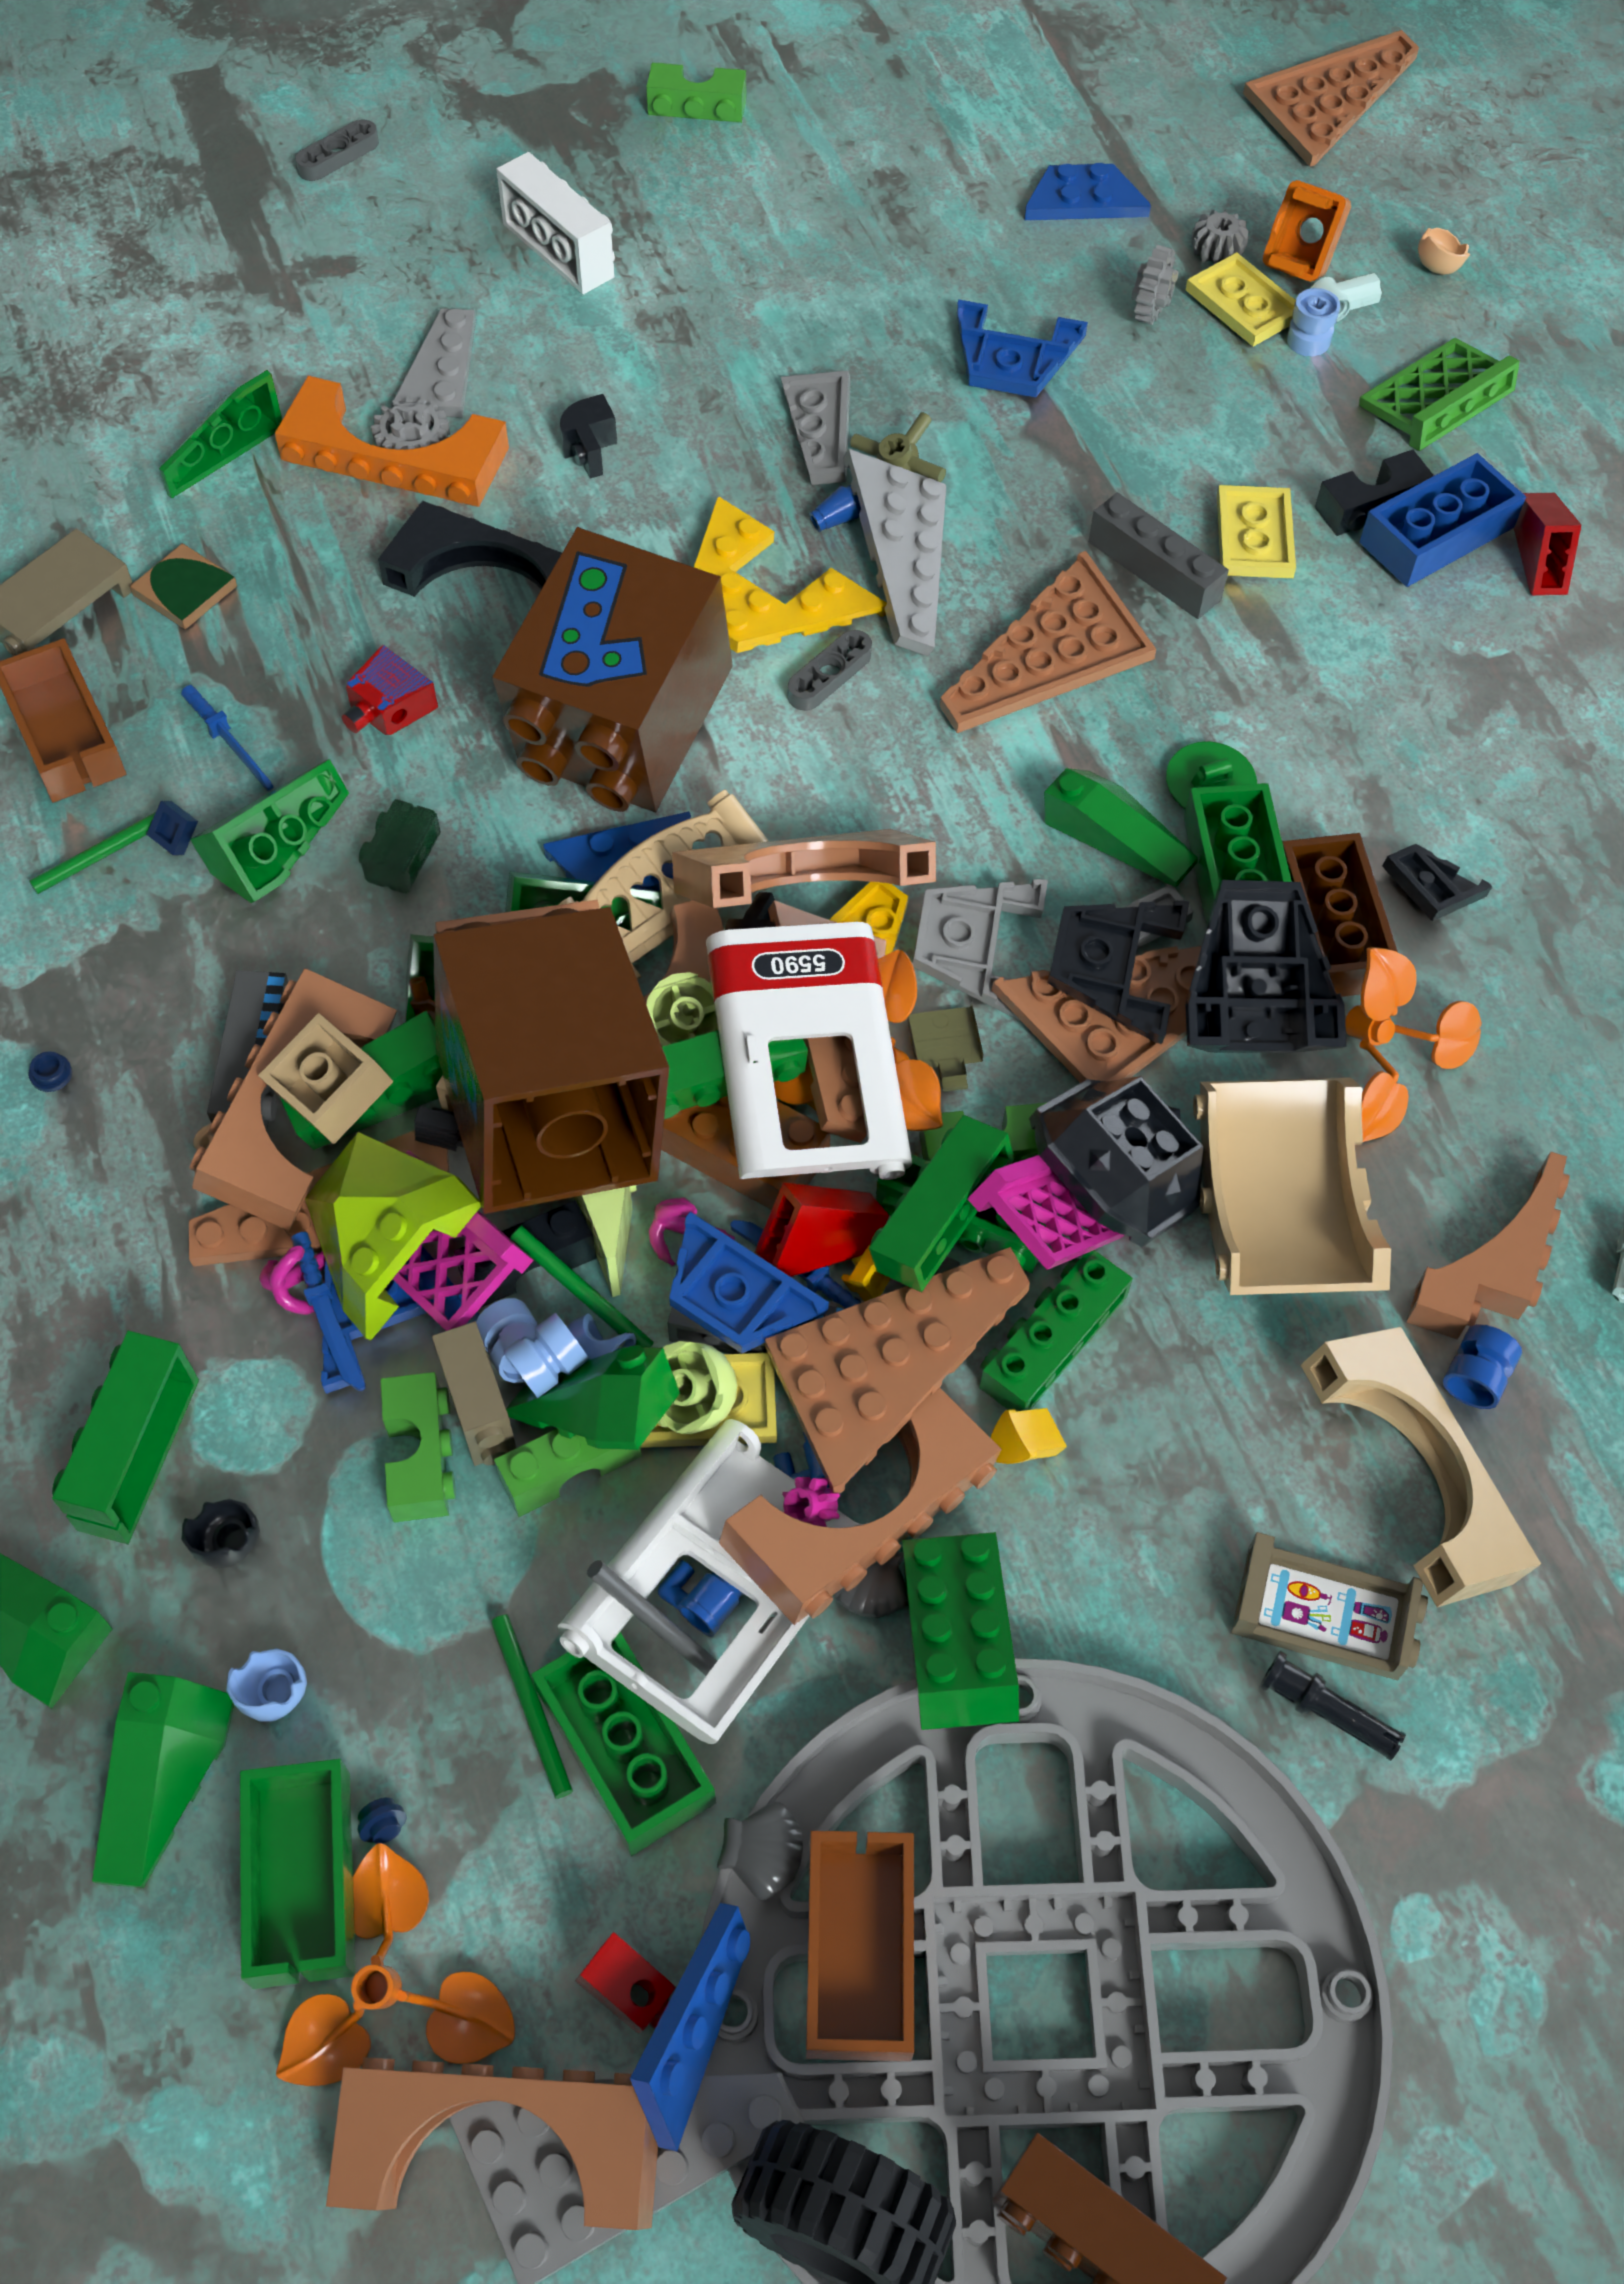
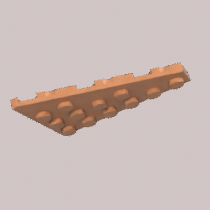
M1402 30L1246 82L1243 94L1311 167L1323 158L1417 58L1419 47Z
M1083 551L1078 554L1077 560L1066 572L1062 571L1056 577L1054 584L1047 586L1030 604V609L1019 621L1015 619L1009 625L1008 631L1000 635L983 652L982 659L970 671L966 670L960 676L959 682L951 686L941 696L940 708L956 733H960L1154 660L1156 648L1089 554Z

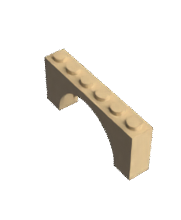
M1402 1327L1327 1341L1300 1365L1322 1404H1351L1380 1416L1411 1441L1431 1468L1443 1498L1445 1527L1439 1546L1413 1566L1436 1607L1511 1586L1541 1565Z

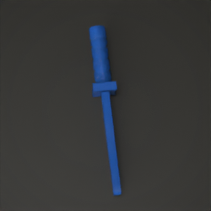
M188 685L184 687L181 695L199 716L203 718L208 726L209 735L213 739L220 735L267 791L273 789V784L228 731L231 727L227 723V715L223 711L218 713L214 711L213 707L205 698H202V695L194 686Z
M734 1220L730 1224L733 1232L757 1246L764 1229L752 1222ZM828 1266L798 1275L807 1282L808 1289L814 1293L817 1290L822 1291L829 1299L831 1298L833 1302L844 1306L845 1309L861 1303L849 1291L843 1289L839 1283L833 1281L830 1277Z
M307 1232L296 1233L291 1237L293 1247L302 1246L305 1249L299 1265L301 1272L304 1274L305 1284H307V1289L303 1290L309 1306L313 1305L321 1330L343 1381L354 1389L363 1391L366 1388L365 1382L353 1359L330 1299H333L329 1285L327 1282L324 1283L322 1281L321 1271L318 1269L319 1265L314 1257L315 1253L313 1247H311L309 1234Z

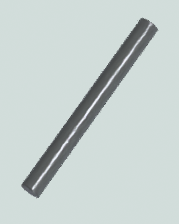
M596 1560L589 1566L587 1570L588 1577L707 1676L717 1662L712 1655L601 1560Z

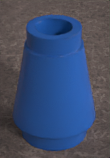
M851 485L847 487L840 486L815 510L809 513L810 520L816 530L821 532L824 529L859 518L861 506L858 495H853Z

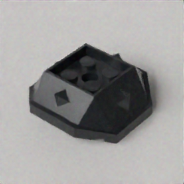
M1141 1076L1113 1081L1087 1079L1040 1106L1030 1116V1124L1032 1129H1035V1142L1042 1160L1096 1222L1114 1232L1129 1236V1240L1138 1246L1144 1247L1190 1216L1200 1206L1203 1145L1181 1122L1180 1109L1167 1106Z

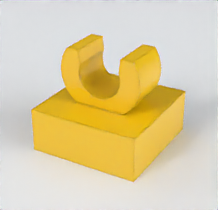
M868 1245L862 1256L852 1258L851 1261L856 1266L852 1274H843L841 1277L848 1289L852 1292H857L864 1302L881 1296L891 1279L877 1272L869 1251L870 1245Z

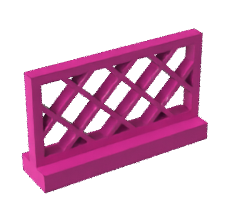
M408 1150L406 1152V1154L421 1160L411 1151ZM479 1210L456 1236V1238L466 1237L465 1254L448 1257L449 1239L454 1237L439 1231H432L422 1244L438 1241L437 1259L421 1262V1244L409 1258V1264L404 1265L393 1278L446 1331L466 1325L514 1268L522 1274L534 1261ZM491 1260L497 1265L484 1280L474 1282L475 1263ZM464 1265L463 1284L446 1286L447 1268ZM436 1270L435 1289L419 1291L420 1272ZM462 1294L461 1307L449 1320L444 1315L445 1297Z
M1039 1155L995 1169L968 1198L969 1202L978 1212L993 1207L1047 1270L1124 1236L1096 1222ZM1037 1220L1040 1221L1041 1223L1045 1224L1046 1227L1043 1226V1225H1041V1224H1039V1223L1037 1222ZM1062 1234L1070 1237V1240L1062 1236Z

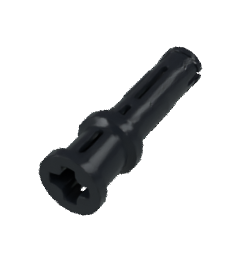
M1279 1651L1259 1686L1260 1689L1265 1692L1269 1689L1273 1690L1294 1703L1295 1710L1301 1714L1303 1712L1308 1714L1310 1711L1382 1754L1389 1761L1395 1757L1401 1747L1399 1742L1403 1743L1406 1734L1404 1732L1396 1730L1325 1686L1326 1681L1322 1675L1307 1673L1289 1662L1287 1654Z

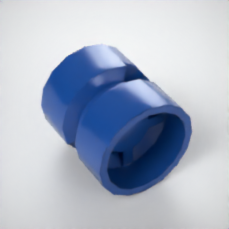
M1476 1324L1468 1328L1457 1350L1458 1356L1454 1357L1443 1378V1385L1449 1394L1468 1406L1478 1409H1492L1498 1405L1508 1384L1507 1377L1513 1374L1522 1355V1348L1517 1340L1508 1333L1489 1325Z

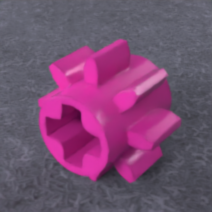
M810 1477L795 1478L796 1488L782 1493L784 1497V1513L802 1522L827 1527L825 1522L839 1519L840 1517L837 1513V1499L840 1497V1494L832 1493L831 1489L827 1488V1478H813L811 1480Z

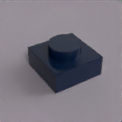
M160 801L146 835L172 855H184L198 821L174 802Z

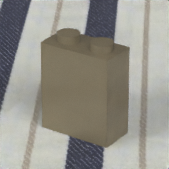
M475 1321L433 1335L432 1339L474 1466L483 1463L485 1465H495V1458L516 1449L517 1446L508 1413Z

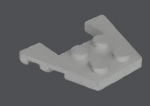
M1036 879L1032 881V884L1014 885V882L999 883L998 887L976 889L975 885L926 889L922 902L912 962L913 967L1020 1021L991 990L993 982L1000 978V976L992 975L1001 911L1041 918L1044 910L1048 880ZM1003 977V978H1004V981H1005V980H1011V978H1005V977Z

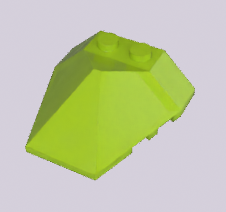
M359 1132L305 1198L342 1309L363 1336L369 1340L375 1337L399 1307L385 1290L386 1286L431 1231L435 1229L456 1238L481 1207L480 1200L459 1177Z

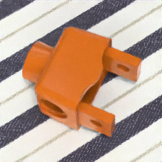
M1299 180L1292 181L1287 188L1283 202L1274 220L1263 254V263L1267 267L1310 282L1323 277L1328 270L1350 212V200L1337 193ZM1310 218L1320 220L1324 229L1321 238L1314 243L1305 241L1301 234L1302 225Z

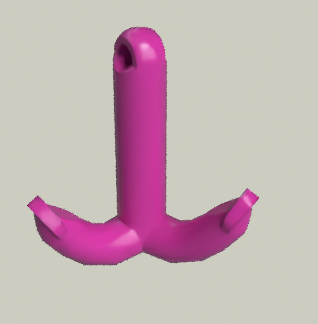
M685 1197L670 1198L657 1204L654 1208V1219L649 1228V1241L654 1252L660 1260L670 1264L672 1267L676 1263L671 1259L668 1246L664 1240V1231L667 1229L684 1235L686 1216L689 1212L697 1214L698 1211ZM715 1227L719 1231L723 1232L724 1234L735 1240V1236L727 1234L726 1230Z
M295 1246L290 1248L279 1261L268 1260L261 1270L259 1281L264 1289L272 1291L276 1303L285 1310L296 1314L308 1315L315 1312L313 1305L309 1306L308 1302L293 1297L288 1291L289 1288L304 1281V1274L301 1272L300 1265L295 1264L302 1260L305 1249L302 1246ZM323 1251L315 1254L314 1257L317 1259L318 1269L323 1271L326 1259Z

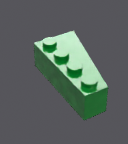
M427 1011L360 1048L393 1080V1083L341 1138L439 1098L436 1086L443 1074L436 1054L435 1020ZM280 1098L296 1134L313 1150L331 1144L325 1136Z

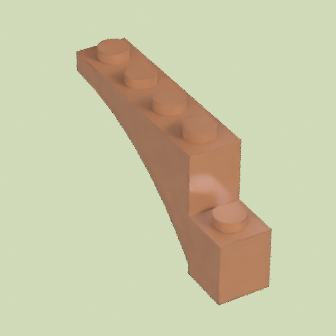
M1550 1151L1538 1171L1526 1204L1517 1216L1494 1238L1474 1252L1449 1265L1438 1269L1426 1268L1416 1286L1407 1323L1458 1340L1466 1325H1475L1481 1307L1519 1320L1528 1306H1536L1543 1283L1536 1281L1539 1270L1543 1271L1546 1268L1552 1246L1546 1244L1548 1233H1554L1561 1214V1210L1555 1209L1557 1198L1562 1199L1570 1178V1175L1563 1173L1567 1156Z

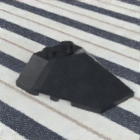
M1222 880L1219 882L1185 1004L1188 1047L1210 1053H1297L1347 1047L1345 1005L1341 994H1336L1328 972L1331 966L1328 957H1323L1315 935L1318 930L1301 882Z

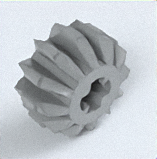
M1226 209L1223 213L1211 210L1209 215L1201 214L1192 231L1191 239L1194 254L1201 256L1202 262L1212 261L1214 264L1236 252L1242 255L1249 239L1246 228L1247 221L1239 219L1238 213L1227 214Z

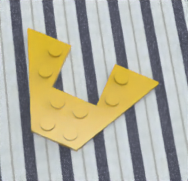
M717 498L694 567L721 576L731 650L740 653L752 650L758 645L768 646L780 643L783 636L799 632L803 636L827 631L832 626L851 625L852 619L875 613L879 614L880 617L886 615L885 606L887 602L833 568H829L786 604L736 573L774 543L775 531L723 498Z

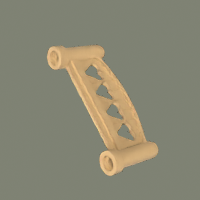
M726 789L708 801L707 805L711 809L709 813L672 825L652 835L628 851L600 877L584 899L580 901L598 900L599 908L604 906L611 907L612 900L616 897L624 898L627 901L631 931L619 926L618 929L637 981L642 976L633 963L673 936L672 922L669 915L673 906L691 901L689 898L674 893L673 879L666 877L662 872L663 864L673 863L672 852L693 850V843L698 841L704 842L705 835L708 833H715L719 836L721 847L769 842L734 794H729ZM646 876L656 877L660 885L662 909L634 898L630 891L631 886L636 884L642 885ZM570 896L562 902H560L558 905L576 902Z

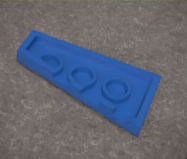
M719 1903L630 2077L651 2131L660 2148L678 2151L740 1969L750 1949V1934L745 1927L739 1907L735 1905Z

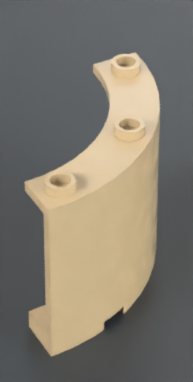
M1351 1077L1200 1082V1095H1194L1193 1098L1194 1119L1200 1120L1201 1144L1204 1148L1203 1176L1205 1188L1200 1189V1210L1202 1214L1208 1213L1212 1241L1216 1254V1278L1218 1281H1224L1229 1294L1253 1295L1390 1290L1391 1247L1384 1238L1378 1221L1368 1220L1366 1213L1371 1204V1195L1366 1168H1357L1355 1145L1363 1143L1362 1087Z

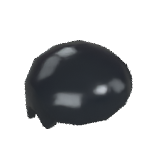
M230 1498L214 1503L205 1502L201 1513L196 1518L184 1519L181 1540L197 1561L215 1569L232 1567L242 1561L258 1542L260 1533L259 1521L246 1503Z

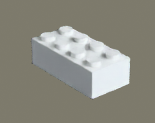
M530 152L496 168L502 219L505 227L581 294H585L615 277L613 263L615 255L612 250L611 236L613 228L606 215L597 211L589 204L585 197L577 194L569 187L565 180L556 176L544 162H540Z

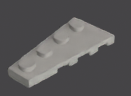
M441 309L395 397L400 404L405 403L406 397H411L412 402L415 403L422 397L425 398L427 406L436 402L438 410H444L446 417L463 418L476 326L475 310Z
M849 370L781 377L782 387L811 485L847 482V468L843 458L848 451L851 383Z

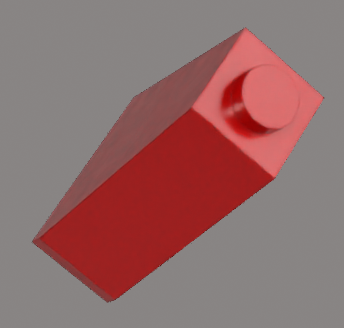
M1555 492L1523 493L1526 499L1513 529L1529 591L1532 596L1568 595L1582 524Z
M783 1182L754 1253L788 1276H796L862 1256L868 1245H870L875 1232L886 1225L889 1214L869 1192Z

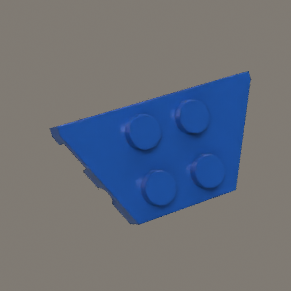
M1114 164L1049 165L1025 206L1024 219L1026 221L1149 217L1151 204Z
M688 811L543 844L545 858L549 862L554 860L565 871L566 878L597 882L616 861L632 848L652 835L679 822L690 819L691 815ZM665 863L662 865V872L671 879H673V863ZM651 875L644 877L642 885L636 884L631 886L660 891L658 879Z
M692 1212L688 1213L685 1220L682 1246L679 1248L676 1263L677 1270L669 1296L671 1307L740 1353L747 1352L765 1343L766 1338L808 1323L828 1311L829 1302L700 1217Z

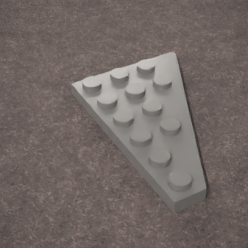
M782 2074L703 2076L678 2151L658 2147L653 2215L750 2158L762 2130L774 2121L790 2120L795 2124L799 2122L805 2123ZM614 2079L595 2080L594 2083L614 2084ZM491 2101L470 2106L449 2117L518 2284H538L627 2231L626 2229L584 2226L583 2192L572 2157L552 2128L530 2111L507 2102Z

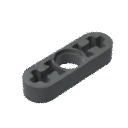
M356 120L302 149L295 157L299 176L307 181L322 179L374 150L379 144L376 125L369 120ZM339 148L344 149V150H342V151H337V152L331 151V150H333V149H339Z
M850 630L843 633L790 678L788 682L789 703L794 708L803 711L812 710L820 705L869 663L872 651L870 636L860 630ZM827 665H833L838 667L840 671L834 675H827L822 673L820 669Z

